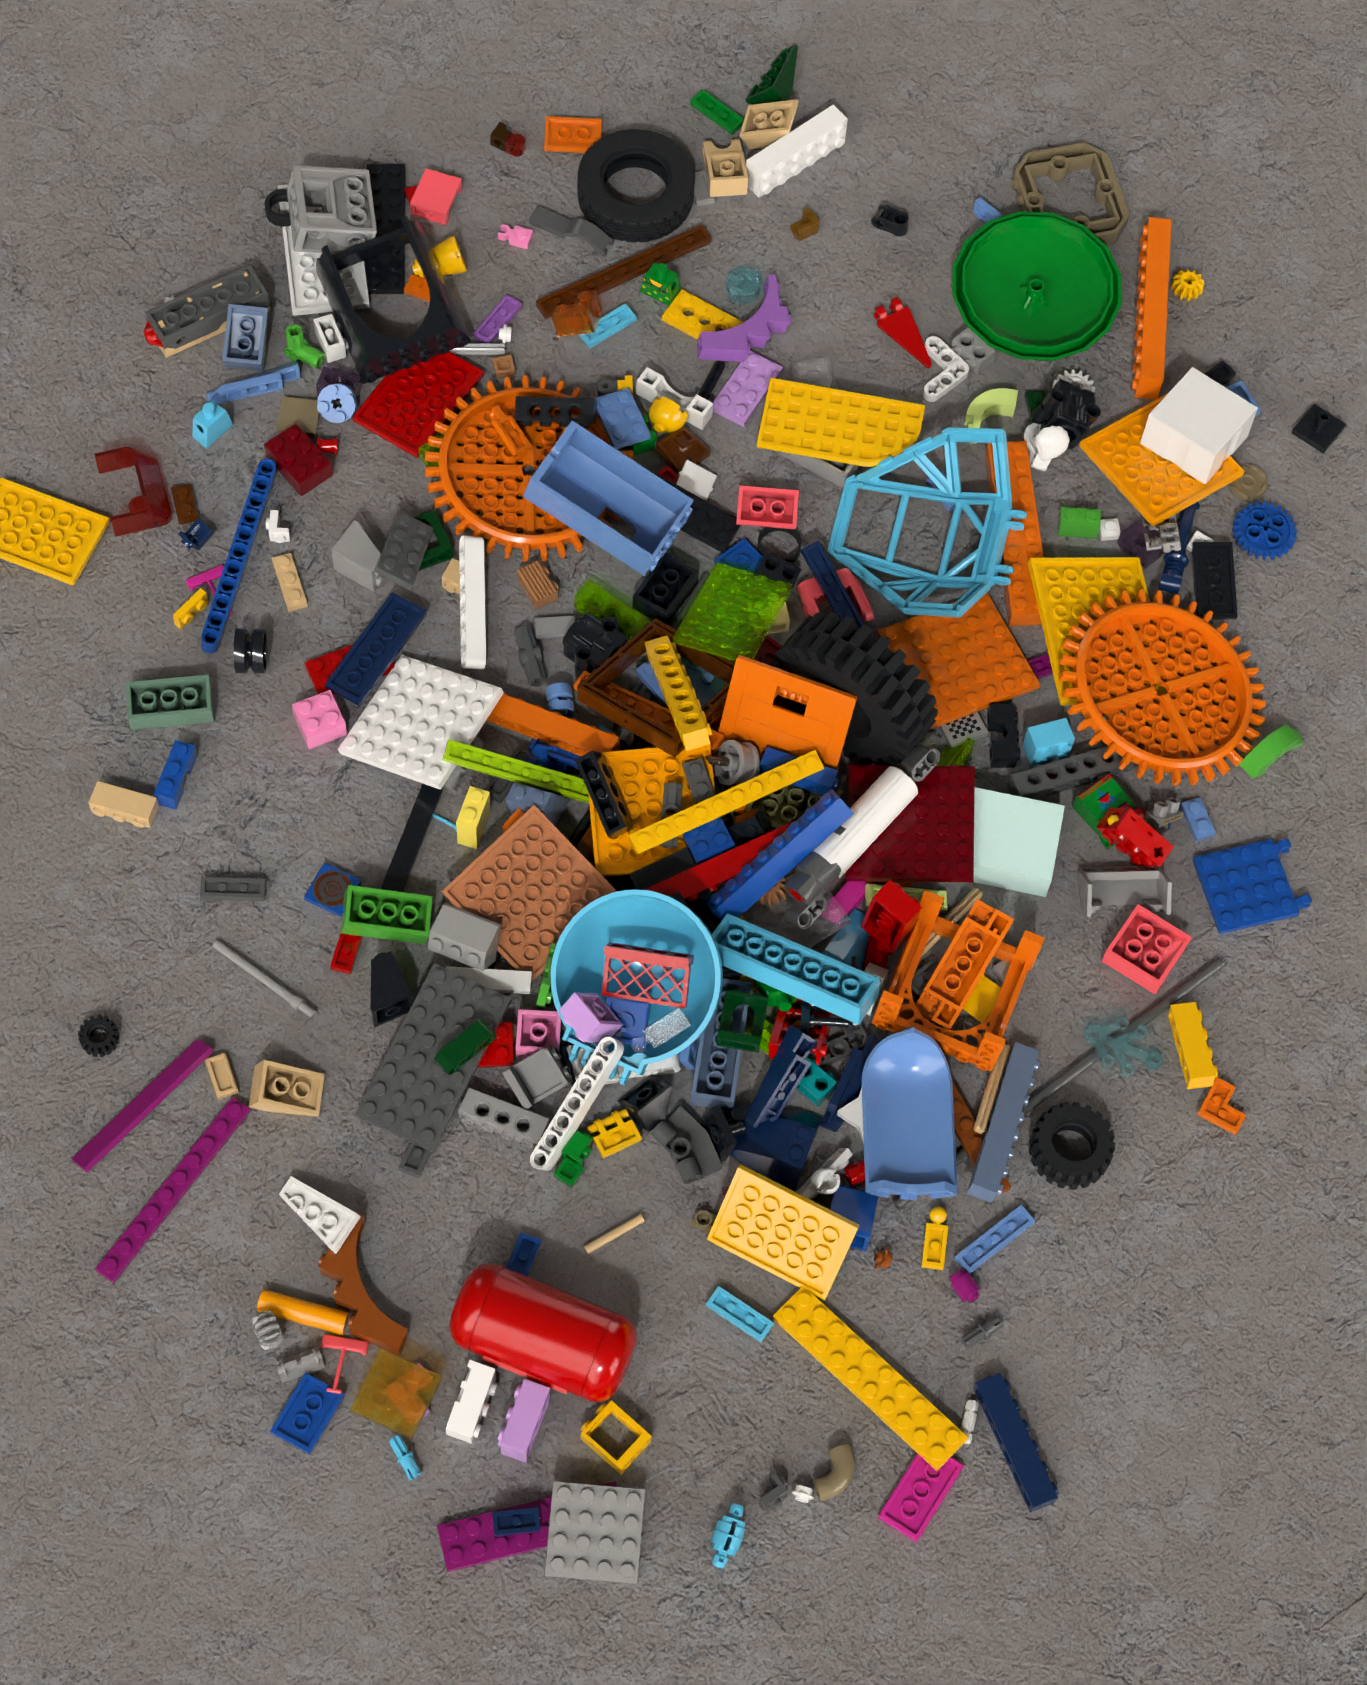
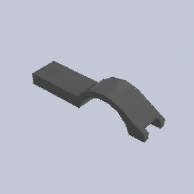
M537 206L529 219V224L563 239L569 235L584 239L594 248L597 254L604 257L607 255L606 246L614 244V240L593 223L583 219L570 220L541 206Z

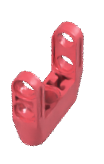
M849 568L837 570L836 573L861 619L865 623L872 621L873 612L860 582ZM815 578L805 580L796 587L806 617L809 615L813 617L819 612L816 604L827 601Z

